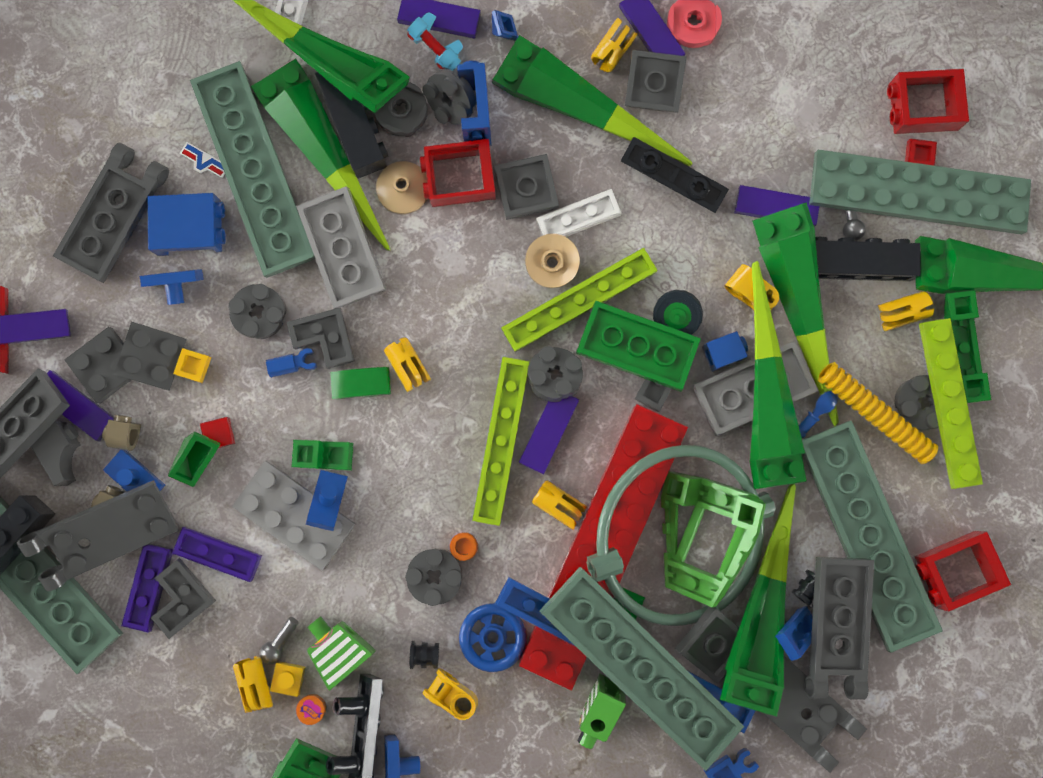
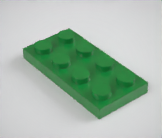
M595 300L576 354L682 392L701 338Z

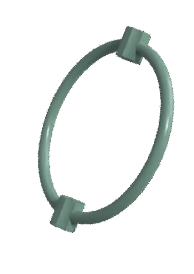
M680 445L660 449L632 465L616 482L604 503L597 528V553L587 557L586 564L592 578L596 582L605 580L609 590L623 607L639 618L652 623L668 626L694 624L709 606L683 614L659 613L638 604L619 584L615 575L623 573L624 565L617 549L614 547L608 549L609 528L619 499L627 487L641 473L653 465L671 458H703L725 468L735 477L744 491L757 495L766 504L756 543L748 556L741 574L715 607L719 611L725 609L740 595L753 576L764 542V519L774 516V511H776L774 501L770 498L769 493L761 492L758 494L756 489H754L752 481L740 466L724 454L702 446Z

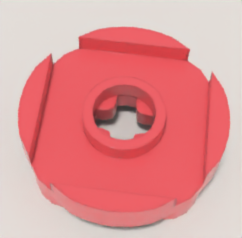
M678 0L670 7L667 17V27L679 45L688 48H699L711 44L718 34L722 22L720 8L718 5L715 6L710 0ZM692 15H696V19L701 20V23L691 25L688 20L691 19Z

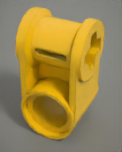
M741 264L724 287L732 296L754 310L752 268ZM763 279L766 294L769 297L770 310H772L779 301V293L775 287Z
M438 668L436 678L428 689L425 688L422 694L429 701L442 707L459 720L469 719L478 706L476 694L461 684L453 675ZM442 683H444V686L442 687L440 692H438V689L440 688ZM459 698H467L471 702V709L468 711L460 710L457 700Z

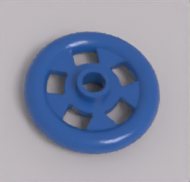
M495 603L484 604L472 610L464 619L459 632L460 648L467 661L474 667L486 672H499L513 666L522 656L527 640L526 629L521 618L497 606ZM493 615L505 618L503 626L491 623ZM478 620L485 624L479 634L472 631L474 624ZM506 631H515V643H506ZM489 633H497L498 640L490 642L488 640ZM478 641L482 648L486 650L480 656L472 648V645ZM504 649L506 657L494 661L492 652Z

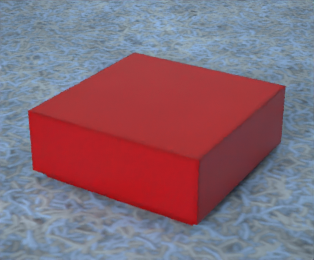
M909 139L906 145L905 162L935 166L937 142Z
M229 417L200 423L202 435L219 442V448L235 444Z

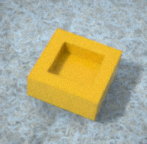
M182 348L173 374L203 383L212 357Z
M281 661L276 662L270 691L298 697L306 667Z

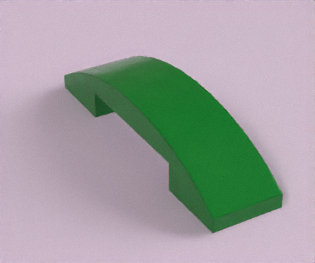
M975 290L945 294L944 319H951L967 403L991 400L988 373H982L975 318H979Z

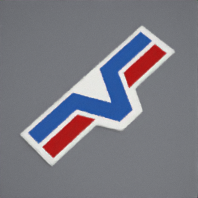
M186 142L180 154L194 162V170L199 173L209 170L223 178L225 172L218 159Z

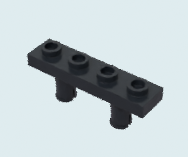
M633 137L621 159L622 163L713 213L717 212L729 191V188Z
M360 674L357 697H336L334 699V714L337 716L355 715L351 756L328 757L326 761V771L328 774H349L348 778H374V757H376L378 750L376 743L377 728H379L381 722L379 713L380 701L384 694L383 679L372 674Z

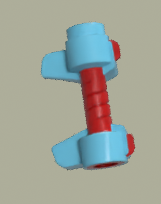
M428 12L422 18L418 17L407 29V36L416 44L421 41L425 42L437 55L434 62L440 69L445 68L453 71L461 63L458 54L463 49L460 40H456L443 47L429 32L436 16Z

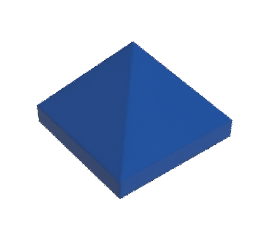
M497 10L492 11V34L516 41L518 34L512 15Z

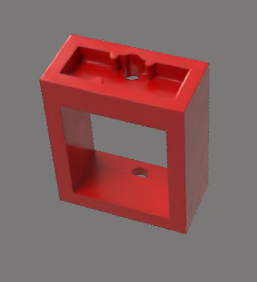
M964 69L898 72L888 84L887 96L888 99H891L892 105L889 120L890 124L894 127V134L959 131L969 122ZM943 84L946 116L910 118L907 86Z
M489 139L424 147V156L420 157L422 173H427V182L423 183L424 198L430 199L432 207L496 200ZM480 156L484 189L437 195L434 161Z
M973 531L914 556L917 561L916 570L920 578L926 581L929 588L927 592L929 600L935 607L944 611H952L1011 585L986 531ZM971 547L987 583L950 598L934 562Z

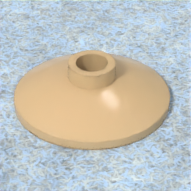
M399 161L388 165L382 170L376 182V193L379 201L387 210L393 213L409 214L415 212L427 200L424 198L423 183L427 182V175L422 173L421 168L412 162ZM405 181L407 184L404 188L400 189L397 187L398 182Z
M546 234L538 237L531 243L525 256V266L529 276L534 282L546 288H558L568 284L576 276L580 265L579 252L574 243L559 234ZM549 259H555L557 261V265L555 267H549L547 265V261Z

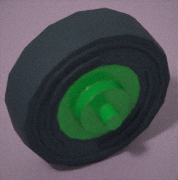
M685 290L666 292L658 299L653 310L654 322L690 335L695 333L702 323L703 309L700 301L694 294Z

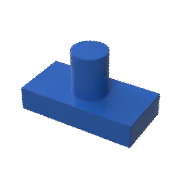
M202 269L139 276L141 287L165 285L168 305L185 303L182 283L204 280Z
M120 450L103 469L105 473L126 491H130L153 480L159 491L165 486L159 478L126 450Z
M320 470L306 525L334 531L348 476Z
M807 606L797 609L775 636L791 661L801 658L811 645L813 615Z
M384 735L385 778H400L403 775L420 774L419 756L399 758V740L397 736Z

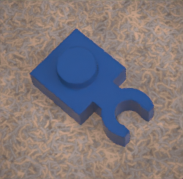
M743 748L738 751L735 760L731 761L730 757L725 755L714 762L707 771L704 770L708 778H742L741 774L744 772L753 773L759 766L755 761L749 765L744 764V758L751 753L747 748Z

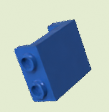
M466 61L463 64L457 65L459 79L461 77L465 78L472 89L476 91L478 117L461 118L464 142L489 139V146H492L485 62Z
M214 193L148 196V250L157 256H169V251L211 249L216 253L222 252V244L226 242L225 230L222 228V218L225 217L223 201Z

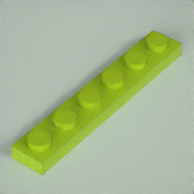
M643 247L501 327V330L513 351L517 352L590 311L594 306L595 300L604 303L654 275L658 270Z
M951 319L922 322L919 324L950 487L951 489L982 485L983 480Z
M502 357L472 521L497 526L501 524L530 361Z

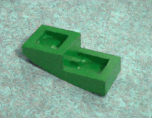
M389 367L330 372L332 399L340 400L391 394Z
M293 440L291 467L352 471L353 443Z

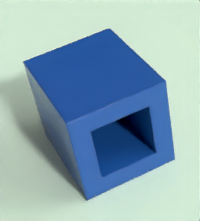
M737 331L707 342L702 346L712 372L748 357L746 353L748 352L747 342L743 336H739Z

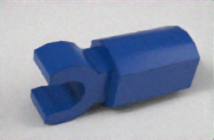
M307 348L300 351L296 356L293 353L266 360L269 376L272 378L298 372L299 368L314 370L317 368L316 363H305L306 356L314 354V350Z

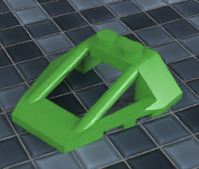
M669 471L661 495V508H665V523H662L663 534H666L667 552L664 553L665 587L709 607H716L725 596L756 543L766 504L757 495L703 477ZM678 504L681 506H695L677 549ZM705 509L731 518V524L737 526L717 576L685 563Z

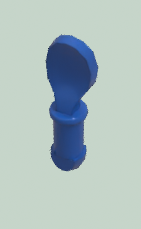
M827 391L819 396L813 412L809 411L808 415L799 425L802 438L807 436V432L817 421H820L818 418L820 415L829 413L835 408L838 402L837 394Z

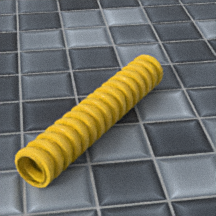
M830 363L821 371L818 378L821 384L825 383L827 389L832 388V393L838 394L841 400L845 399L847 405H852L851 408L853 410H858V414L865 416V419L868 422L871 421V424L874 427H878L879 431L885 432L888 438L891 437V440L894 443H898L899 447L904 448L905 452L911 453V456L917 459L920 464H926L936 456L939 449L936 443H932V440L928 437L925 438V435L919 432L916 427H912L910 422H905V418L899 416L896 411H892L889 405L885 406V402L878 400V396L872 395L869 389L865 390V386L858 384L857 379H851L852 375L845 373L842 367L838 368L837 363Z

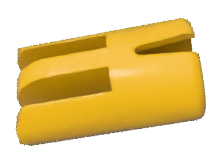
M620 18L614 21L591 55L594 65L604 59L599 68L604 72H612L638 35L635 31L632 32L620 47L619 45L630 31V27L626 24L614 39L610 40L622 23Z
M921 291L878 305L879 310L882 311L880 318L882 321H885L882 323L883 330H892L932 317L934 315V308L926 309L927 306L933 304L930 295L925 291Z
M403 337L399 339L400 342L398 344L396 342L389 344L384 349V353L406 391L409 392L413 389V386L418 387L422 385V381L428 382L431 378L408 338Z
M548 480L542 484L537 495L532 500V504L572 530L577 525L576 521L581 519V512H585L587 509L585 504Z
M255 656L253 660L247 658L235 663L233 670L245 713L272 707L273 701L261 657Z

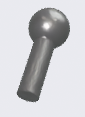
M845 210L847 223L843 227L844 236L855 238V241L865 235L866 227L862 221L858 220L856 211Z
M289 617L274 640L265 643L261 647L260 657L264 663L275 664L281 659L283 653L282 646L299 624L297 619Z

